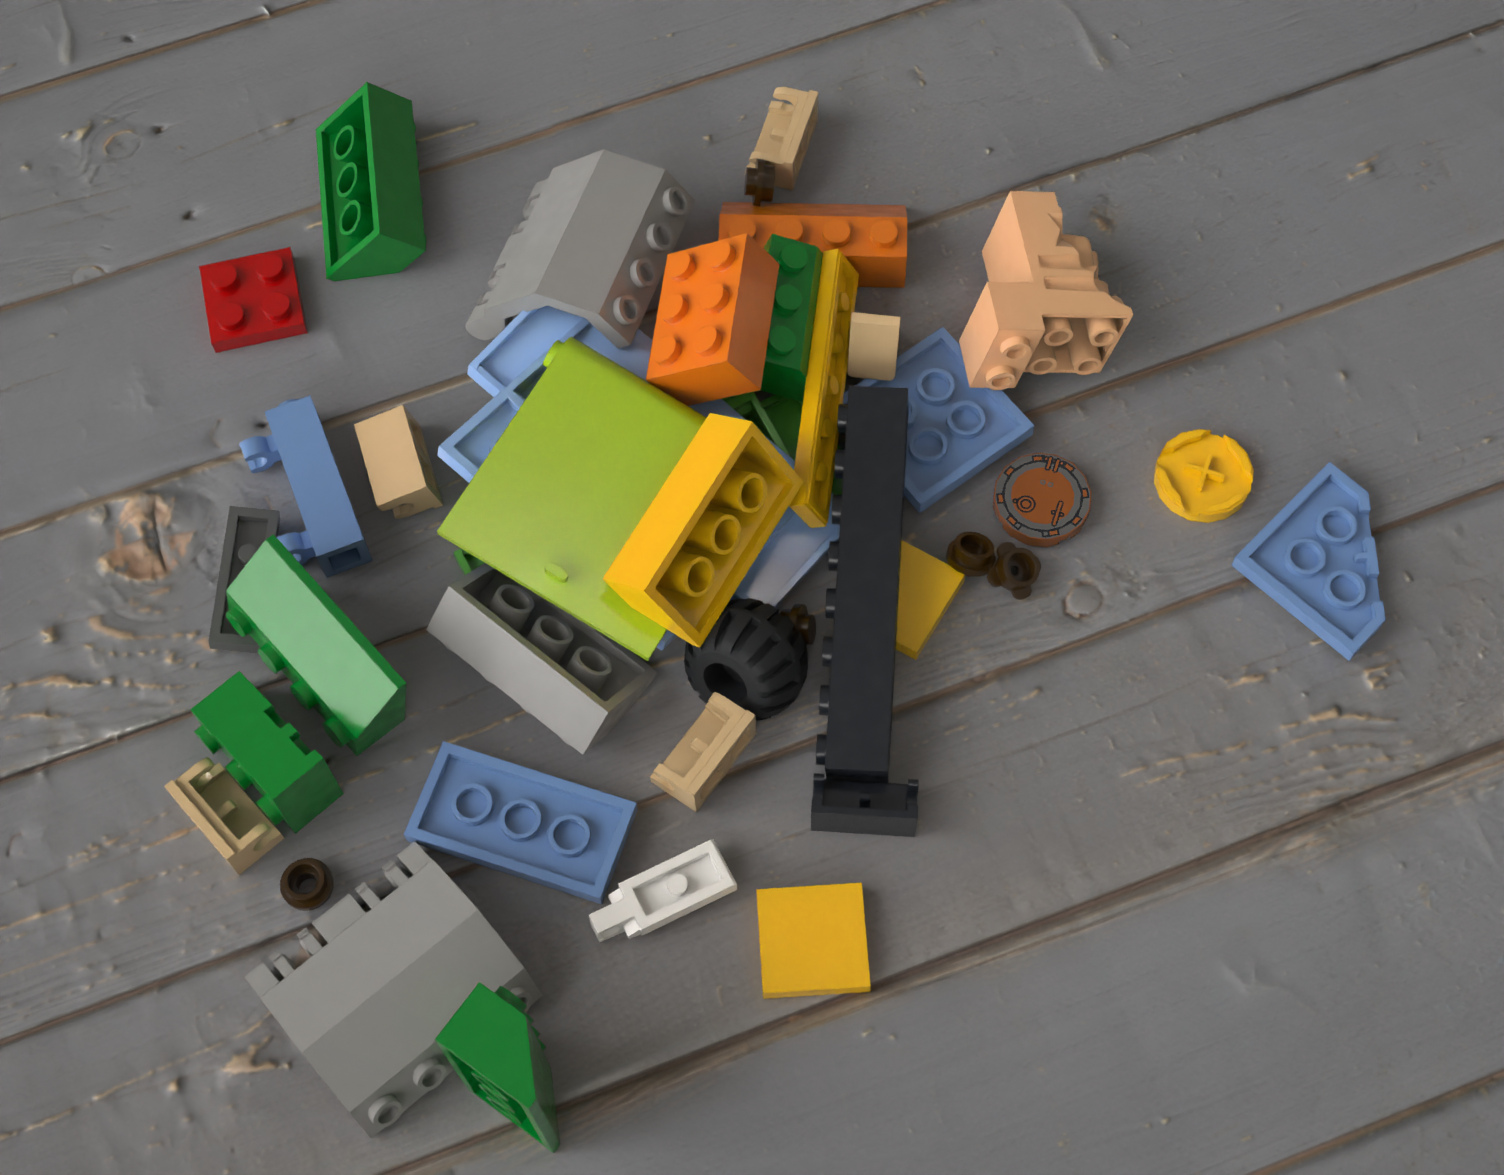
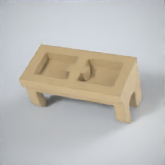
M777 87L773 97L779 100H787L792 105L780 101H771L769 112L747 167L755 168L756 159H764L765 164L775 165V187L793 191L818 121V92L813 90L805 92L788 87Z
M403 405L354 424L376 505L381 511L393 509L395 519H401L432 507L436 509L443 506L420 424Z
M716 692L709 698L704 711L663 764L659 763L650 776L652 783L696 813L757 734L756 715L749 710H744L725 696Z
M209 757L200 760L176 780H171L164 786L177 804L238 875L242 874L284 839L283 835L235 782L220 763L215 765Z

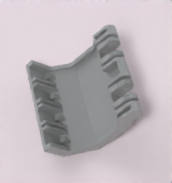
M605 149L553 168L548 179L535 184L521 213L525 221L514 226L511 236L508 238L488 279L487 284H489L488 287L492 291L486 292L482 296L480 295L476 307H474L465 325L466 330L478 339L489 340L496 338L512 322L513 316L518 315L522 310L528 312L544 306H550L586 318L617 348L631 345L664 272L667 254L673 252L695 199L666 169Z
M415 841L396 855L411 875L409 879L392 860L382 866L385 877L396 888L383 900H380L376 891L371 886L366 885L365 882H362L355 888L356 893L370 909L368 912H365L348 893L312 922L313 926L328 944L322 947L307 928H304L297 934L301 946L309 955H312L303 964L295 969V965L287 955L281 954L277 950L269 956V959L280 971L284 979L279 982L264 962L244 976L300 1052L371 1139L385 1127L392 1125L405 1110L428 1091L439 1086L444 1078L455 1070L435 1041V1038L479 982L493 992L499 986L508 989L527 1005L525 1012L543 996L524 966L480 910Z

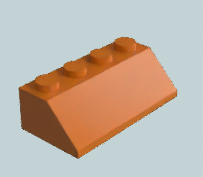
M723 202L719 215L718 241L748 233L764 248L771 234H776L817 246L822 253L823 251L839 249L858 272V287L905 288L907 263L906 205L761 203L758 206L753 205L752 202Z

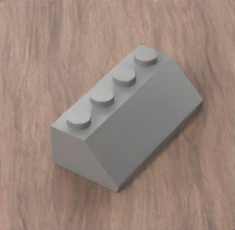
M486 563L448 586L426 629L441 641L448 650L456 653L481 673L487 681L505 692L520 704L526 712L535 716L555 732L562 741L575 748L582 755L611 732L658 673L624 646Z

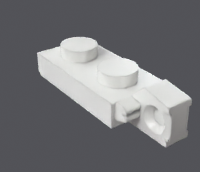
M714 839L709 840L618 883L619 889L608 895L611 904L589 914L590 925L599 942L624 931L629 939L640 934L643 936L736 891L737 883Z

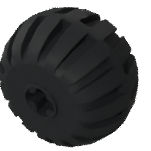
M750 598L730 600L701 647L693 646L686 641L684 655L685 672L688 675V681L693 690L701 694L698 697L706 704L713 693L716 692L725 696L744 710H749L755 714L756 721L768 719L787 709L797 699L804 685L808 671V652L805 641L798 629L794 633L793 627L795 624L787 615L784 617L780 615L779 609Z

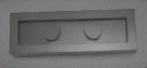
M236 506L229 507L209 635L210 649L258 653L260 645L252 636L248 634L242 637L228 621L226 612L229 611L226 590L262 543L273 534L278 537L280 525L279 511Z

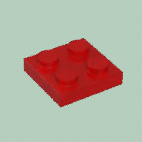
M291 247L199 266L210 339L216 353L308 333L295 258Z

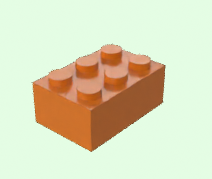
M748 233L667 254L646 380L687 406L761 390L779 263Z

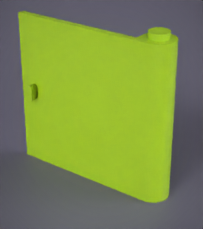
M571 336L564 343L557 340L552 345L543 361V366L546 367V370L437 530V534L648 661L667 632V629L631 608L602 578L707 417Z

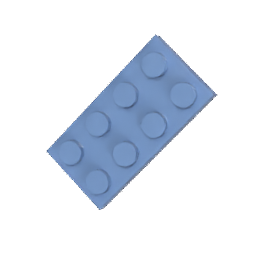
M443 741L406 827L404 836L409 842L413 843L415 841L418 845L602 905L638 807L636 802Z

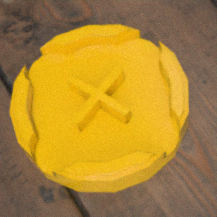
M1196 429L1180 433L1165 444L1155 464L1154 484L1159 498L1172 512L1190 521L1210 523L1227 519L1242 508L1251 491L1254 469L1248 453L1236 440L1226 435H1223L1222 438L1211 434L1212 430Z

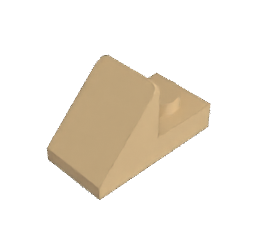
M852 312L847 373L850 377L891 381L895 378L901 334V317Z

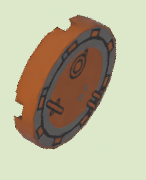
M1033 453L1018 457L1004 467L995 482L992 507L995 515L998 516L999 521L1003 524L1002 528L1010 537L1026 545L1050 547L1058 545L1059 541L1066 540L1069 537L1071 539L1081 531L1089 516L1092 492L1086 476L1074 463L1055 454Z

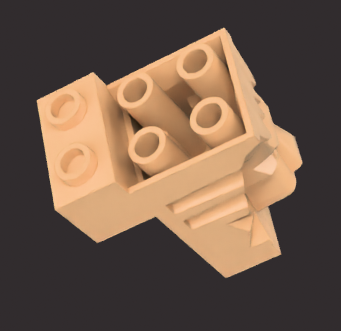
M1010 191L982 250L989 282L986 283L959 339L969 387L990 388L992 390L1015 388L1023 372H1031L1036 375L1046 373H1077L1079 375L1100 373L1133 317L1132 309L1126 306L1118 296L1109 295L1108 284L1099 280L1098 255L1095 251H1092L1089 239L1084 236L1062 233V209L1058 206L1055 192Z

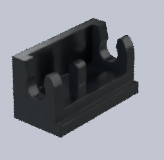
M814 773L811 831L915 837L918 818L917 796L919 780L908 779V784L824 779V774Z

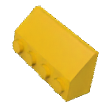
M710 413L602 579L631 608L691 645L701 647L804 481L752 421Z

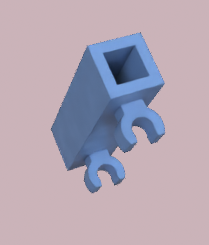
M311 395L301 399L286 400L276 408L264 411L272 435L266 437L255 436L243 440L239 443L246 462H248L251 473L262 472L270 468L275 462L282 460L307 529L301 533L283 534L277 537L278 540L301 565L306 563L309 558L316 556L326 578L373 561Z

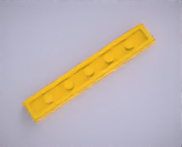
M839 249L823 251L794 471L804 482L789 505L810 528L826 527L828 523L835 469V452L839 438L837 429L838 406L843 404L851 315L855 311L859 279L858 272Z

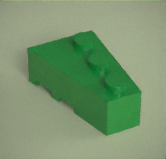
M240 671L190 709L201 725L194 730L196 736L213 755L221 749L228 756L231 762L224 766L243 790L247 789L250 785L256 788L263 796L256 804L275 826L284 820L296 834L344 794L324 758L315 749L311 751L299 738L301 736L290 723L286 724L277 714L273 705Z

